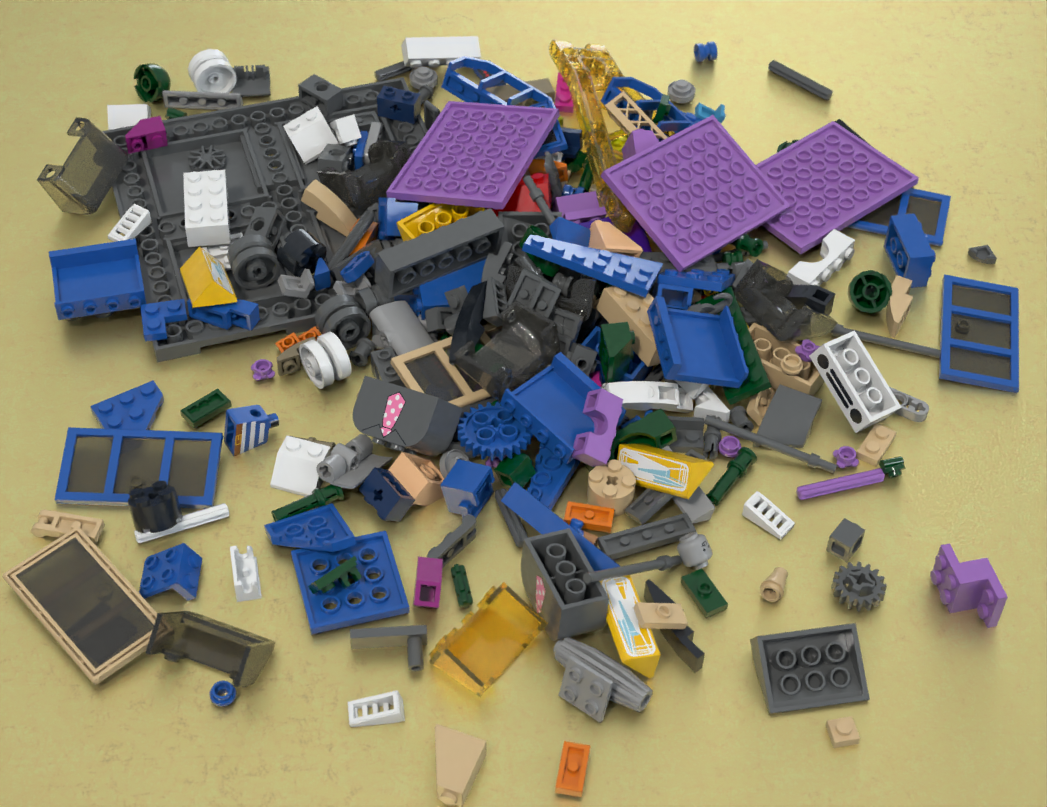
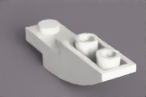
M626 381L606 384L608 392L623 399V408L647 411L650 408H661L662 410L682 413L693 411L692 397L683 388H679L676 383Z

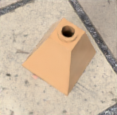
M601 220L592 222L589 247L639 258L643 251L642 247L615 226Z

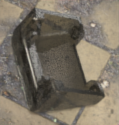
M379 140L369 147L368 157L370 163L353 172L346 170L342 173L337 172L334 168L327 167L318 171L317 174L324 186L352 208L365 209L378 202L379 198L387 197L386 191L412 154L407 141Z
M758 259L735 288L734 294L736 299L781 342L791 343L823 336L831 332L838 323L826 313L820 314L807 305H804L803 309L799 310L786 298L793 288L791 278L785 272Z

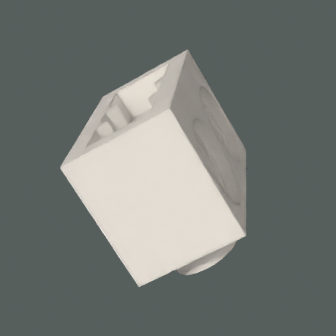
M354 114L329 123L340 145L352 146L357 144V139L362 138Z

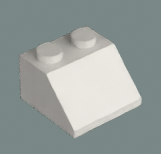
M318 106L283 126L305 165L317 159L327 144L340 145Z
M286 436L277 453L270 484L271 488L305 497L312 494L313 489H320L324 480L318 476L316 468L321 461L330 456V446Z

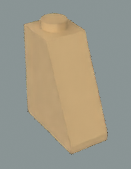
M437 724L435 727L437 799L449 806L463 807L485 759L486 741Z

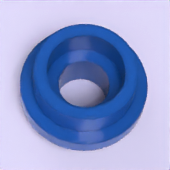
M227 681L215 683L210 690V699L217 706H227L236 698L235 687Z

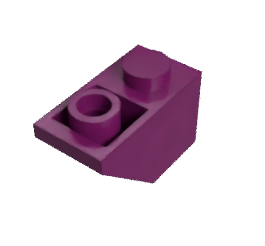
M161 116L140 120L125 135L128 154L168 146L166 130Z
M418 557L413 597L414 607L439 608L443 559Z

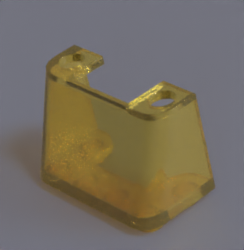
M504 582L498 588L495 586L491 587L483 596L484 598L477 604L479 610L475 614L470 611L461 621L463 626L459 630L453 628L448 635H444L435 645L436 647L429 653L431 657L429 663L479 697L548 624Z

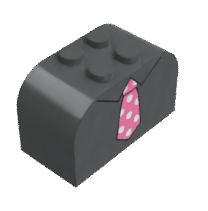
M365 376L353 408V422L361 433L373 437L372 442L414 455L419 453L425 456H437L449 447L463 408L432 395Z
M570 528L523 539L521 557L523 586L547 635L553 641L603 629L609 603V597L600 581L584 582L583 575L594 572Z

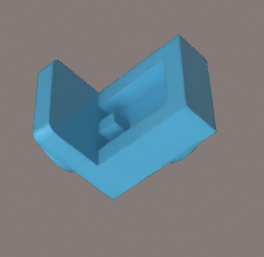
M698 103L695 107V116L704 120L714 115L720 123L725 119V105L720 104L716 110L701 103Z

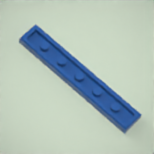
M514 482L501 499V502L541 534L570 528L594 572L620 567L619 564L518 483Z

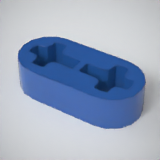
M369 251L362 252L354 257L341 270L340 274L346 283H351L361 277L373 265L375 260Z

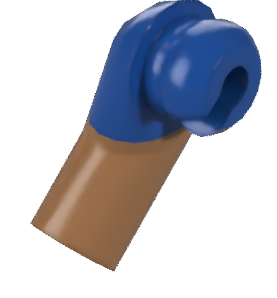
M576 518L571 519L570 526L597 547L598 537L581 530L583 521Z

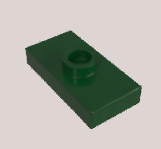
M216 389L180 410V413L195 429L232 407V404L219 389Z
M702 568L681 577L682 585L706 618L727 609L728 603Z

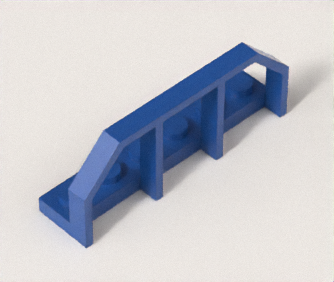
M463 56L449 62L441 88L464 102L515 106L532 98L539 103L551 100L553 108H556L551 97L491 61ZM468 67L487 71L492 76L481 80L480 84L477 85L454 70ZM504 81L521 92L509 97L508 102H505L485 89Z
M613 77L601 102L606 105L618 96L621 91L617 87H629L653 99L637 100L635 104L641 110H657L663 94L657 88L633 77ZM623 99L616 106L618 108H627V102ZM669 101L668 104H671L669 115L675 121H659L657 127L662 132L682 131L694 125V123ZM629 113V120L638 121L639 114ZM641 126V129L651 130V127Z

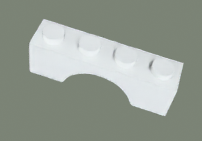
M833 229L822 241L820 256L823 260L813 263L799 261L788 271L786 284L820 286L823 282H827L835 271L840 270L846 260H850L853 257L855 240Z

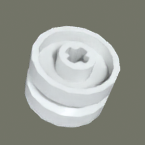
M215 49L203 50L196 54L189 63V77L198 92L230 93L235 87L237 81L236 73L223 52Z
M331 331L318 336L317 341L309 340L300 345L299 353L304 369L310 380L319 389L333 384L334 379L338 381L351 375V363L346 349L340 339Z

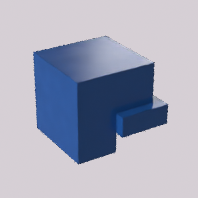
M379 198L378 239L393 240L394 236H401L396 225L397 222L417 212L418 203L395 202V198Z
M654 283L652 297H664L667 308L688 310L692 302L693 288Z
M460 459L457 460L440 485L449 512L460 514L462 518L468 514L473 515L475 518L478 516L494 492L491 483L495 481L491 466Z

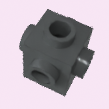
M573 342L570 351L567 350L564 356L589 376L596 368L597 361L595 358L598 352Z

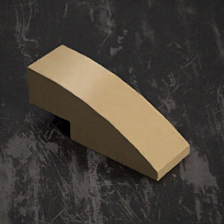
M316 179L305 189L301 201L318 211L317 219L347 237L357 221L350 209L337 195Z
M896 275L893 281L892 295L886 309L887 327L890 337L893 338L896 337L906 319L913 300V296L909 295L912 280Z

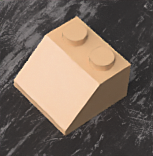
M401 452L389 468V471L415 499L412 505L428 506L443 498L440 485L444 478L435 463L430 458Z

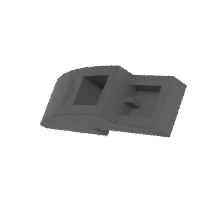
M504 241L498 255L488 254L483 268L481 283L492 277L503 285L505 284L507 270L505 267L506 265H511L514 254L511 253L513 244Z

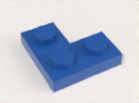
M184 299L140 305L145 342L167 339L165 323L187 320Z

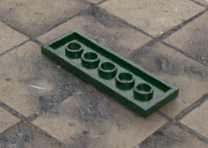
M728 287L722 292H717L691 304V306L699 303L715 305L725 300L724 298L713 299V296L720 293H729L733 297L729 310L733 317V323L738 333V340L743 350L749 374L740 388L722 386L728 403L732 405L772 386L732 288Z

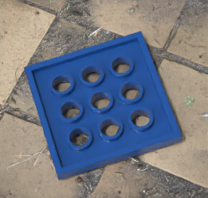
M386 531L355 537L356 545L342 551L328 552L305 548L291 551V558L311 635L410 613L409 604ZM366 554L374 556L371 560H364L362 557ZM353 556L356 557V568L362 576L361 579L347 588H343L337 579L334 581L335 587L324 594L320 590L313 595L308 587L310 584L338 567L340 560H349ZM317 565L326 566L324 570L319 571L314 569V567ZM372 573L380 575L377 579L367 577ZM351 575L347 577V579H354ZM378 592L384 593L386 595L381 599L373 597V595ZM352 598L361 599V602L358 604H351L348 601ZM329 603L337 605L336 608L331 610L324 608V606Z

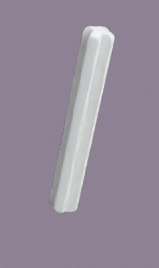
M226 503L189 513L183 515L181 520L178 518L176 520L177 524L174 527L161 532L151 533L150 529H143L144 533L135 530V538L138 543H143L229 516V509Z

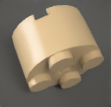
M610 460L605 465L593 468L589 472L588 504L615 509L614 516L625 514V509L634 500L636 478L633 472L628 467L622 465L619 460Z

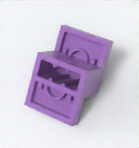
M596 191L556 197L551 208V212H562V218L577 224L605 218L607 215L605 206L599 207Z
M950 543L941 545L930 576L932 583L937 586L940 592L942 603L946 604L949 613L977 608L980 619L984 620L987 628L997 626L1008 597L988 558L960 563Z

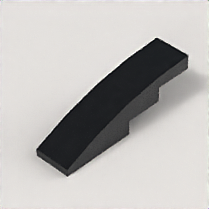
M487 281L472 286L463 302L451 341L449 363L451 365L467 360L485 331L480 322L484 313L485 303L483 301L486 296Z
M650 579L646 581L644 591L646 603H675ZM688 625L685 629H660L662 635L676 654L694 673L699 671L703 666L705 653L693 643L694 631Z

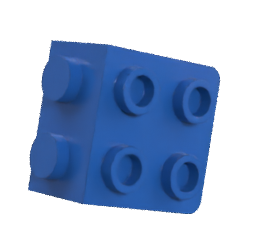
M185 543L147 557L144 563L139 594L145 599L173 588L187 601L195 599L203 558Z

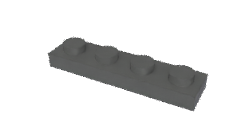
M690 449L685 454L687 456L707 460L705 456L701 455L700 453L692 449ZM648 488L625 509L628 517L643 525L674 495Z
M687 513L598 537V545L601 551L614 560L677 542L686 534L696 532V529Z

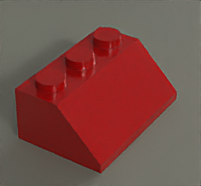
M535 173L530 175L537 188H540L543 192V198L551 210L552 193L549 174ZM526 176L522 177L504 209L491 208L497 217L498 211L541 212L537 203L531 199L530 191L523 181V178Z

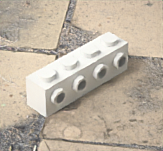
M478 36L405 38L401 45L404 66H410L411 68H419L421 66L435 68L444 65L448 67L449 62L463 56L481 58Z

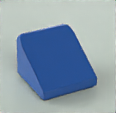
M318 258L314 274L316 290L328 288L331 285L330 270L322 258Z

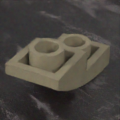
M315 337L298 342L277 357L279 376L301 370L300 363L302 361L299 347L309 340L316 341Z

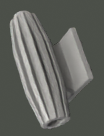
M570 637L560 639L555 644L553 652H555L554 658L565 667L559 692L561 698L598 722L603 721L609 700L637 712L644 710L647 706L653 690L631 670L598 649Z

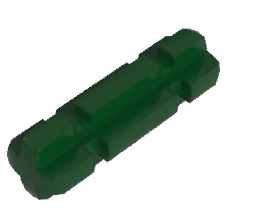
M455 564L451 568L456 596L459 606L466 609L473 604L464 565Z

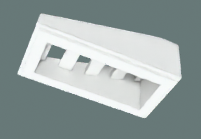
M133 204L107 235L108 239L114 242L134 239L152 223L150 212Z
M758 491L744 504L742 515L780 540L795 525V522ZM781 522L783 525L777 528L776 526Z
M398 690L348 702L350 727L405 721L403 699ZM394 705V709L390 710V706ZM380 706H383V712H380ZM369 707H372L373 714L369 715ZM358 708H362V717H358Z

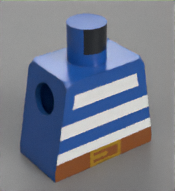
M260 405L227 409L224 442L233 456L265 444L268 441L269 429L279 426L278 416L276 413L267 415Z

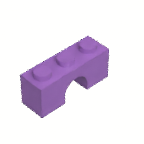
M602 388L588 392L582 413L593 420L595 429L594 433L585 432L576 435L573 446L575 449L572 454L573 458L592 467L607 464L611 455L612 441L616 436L617 422L622 413V398Z

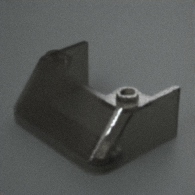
M176 611L157 614L145 653L149 655L162 653L165 655L164 659L172 662H179L180 659L193 660L230 674L229 677L233 679L232 683L234 686L247 688L248 685L255 683L270 658L276 642L195 612Z

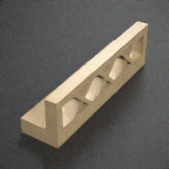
M624 91L605 105L608 115L628 137L632 131L641 129V126H650L653 133L654 131L657 133L655 134L657 139L665 140L668 138ZM624 99L627 102V108H618L616 105ZM629 113H638L639 120L630 121Z

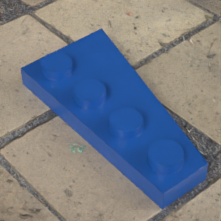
M540 442L539 454H537L535 460L536 465L534 469L536 473L531 478L527 491L552 510L581 461L573 459L566 465Z

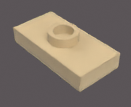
M636 602L633 607L640 628L685 629L688 625L679 603Z

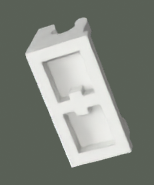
M231 546L230 554L237 602L261 599L257 558L253 555L252 547L247 546V553L240 554L237 546Z

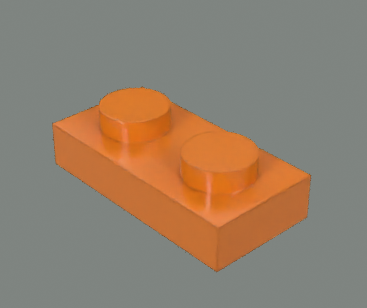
M568 501L564 521L570 525L571 519L576 518L583 521V529L611 533L615 509Z
M564 741L555 793L582 797L590 745Z

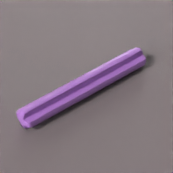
M873 469L797 487L796 494L800 500L883 482L885 475L882 469Z

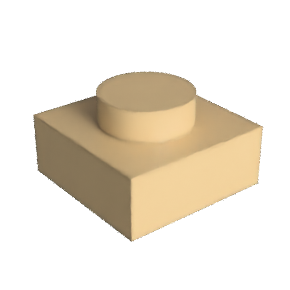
M852 716L827 720L825 726L833 748L859 744L860 737Z

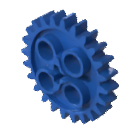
M487 402L486 407H483L481 404H478V409L471 407L470 413L464 412V418H459V424H457L460 446H465L466 452L473 451V457L481 454L482 460L486 456H490L491 461L495 457H499L503 461V456L505 455L512 459V453L520 455V450H526L527 444H531V438L533 437V434L523 427L510 413L505 411L499 402H496L495 406Z

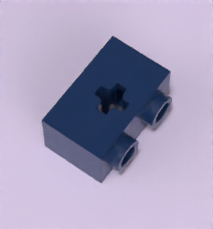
M383 86L377 96L378 116L415 124L421 113V94Z
M374 467L359 488L360 492L365 496L364 500L378 511L377 515L382 520L387 522L389 520L400 522L415 502V499L397 478L386 469Z

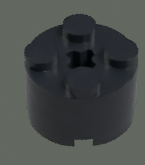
M298 229L285 238L287 243L283 248L280 246L277 252L278 261L295 277H301L304 269H309L311 274H313L316 270L318 258H322L326 263V246L312 233L304 229Z
M157 481L151 487L137 488L129 492L128 505L135 530L144 533L143 529H150L151 533L161 532L174 527L177 524L176 520L183 518L176 489L173 486L167 485L166 481Z

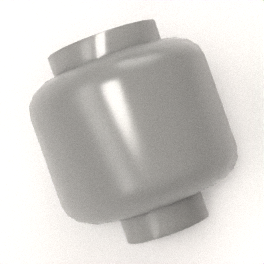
M691 532L679 539L680 543L677 545V551L686 567H694L695 570H698L709 564L707 560L712 557L713 552L705 535Z

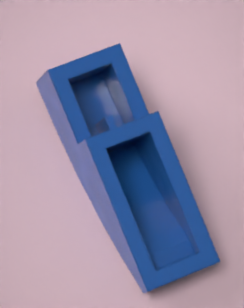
M190 299L187 300L189 317L226 330L233 324L252 331L260 320L257 303L237 299L235 303L193 308Z

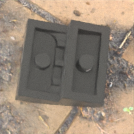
M524 268L508 300V311L522 317L523 321L543 330L562 289Z

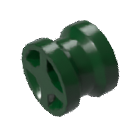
M741 250L734 253L724 251L722 254V263L727 262L731 265L732 262L743 261Z

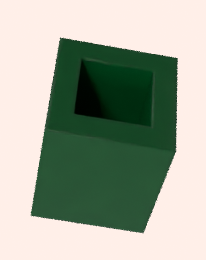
M512 453V459L506 456L494 469L502 486L511 488L514 482L523 487L536 473L531 458L524 453L520 455Z

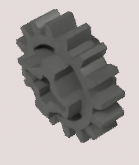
M848 562L847 568L841 565L839 571L834 573L831 586L834 589L833 596H840L839 603H848V609L856 606L857 611H860L861 607H865L867 611H870L872 605L878 607L879 602L884 599L887 584L883 583L885 577L878 576V569L870 570V564L862 567L861 562H858L857 566H853L851 562Z

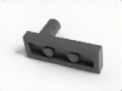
M427 625L350 629L351 649L407 646L408 669L410 671L423 670L422 645H427Z

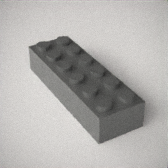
M490 208L485 211H479L467 218H461L447 226H441L429 233H423L409 241H403L394 247L385 248L377 253L375 282L386 298L390 299L422 284L485 260L489 253L497 255L500 251L504 225Z

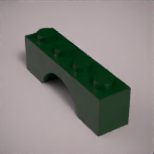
M661 408L655 412L648 413L636 422L629 423L626 427L616 432L610 449L611 455L607 462L617 460L619 444H642L659 449L677 441L675 426ZM584 463L589 472L595 468Z

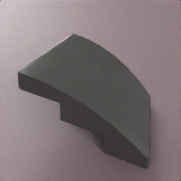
M554 306L543 330L533 325L527 327L522 348L551 364L556 354L561 352L564 355L567 350L570 351L572 343L577 340L583 316Z
M780 384L769 404L757 434L792 448H803L811 433L813 420L821 407L822 399ZM753 442L754 447H760L759 444Z

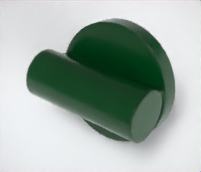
M168 108L165 118L187 116V113Z
M901 456L880 460L879 462L884 475L888 474L889 478L902 475V470L906 469L904 459Z

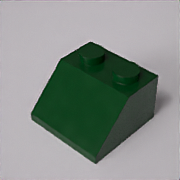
M628 322L601 324L598 357L606 384L618 382L629 370L630 360H633L632 344H635L634 331H630Z

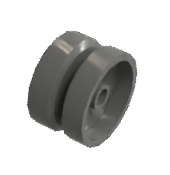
M255 234L246 235L234 241L228 249L227 258L235 281L241 287L260 289L268 286L278 277L280 272L279 261L273 245L267 237Z
M340 294L329 298L318 308L314 317L315 325L322 334L330 331L334 333L346 350L356 347L358 340L366 338L371 329L370 319L356 299L348 294Z

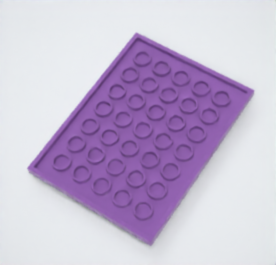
M448 101L386 191L387 198H395L400 201L408 200L455 206H473L475 208L504 209L559 118V109Z
M714 115L604 170L600 175L679 272L684 271L744 234L780 215L790 207Z
M832 121L756 165L790 205L785 212L761 226L799 254H803L821 243L833 229L841 231L917 185L919 177Z

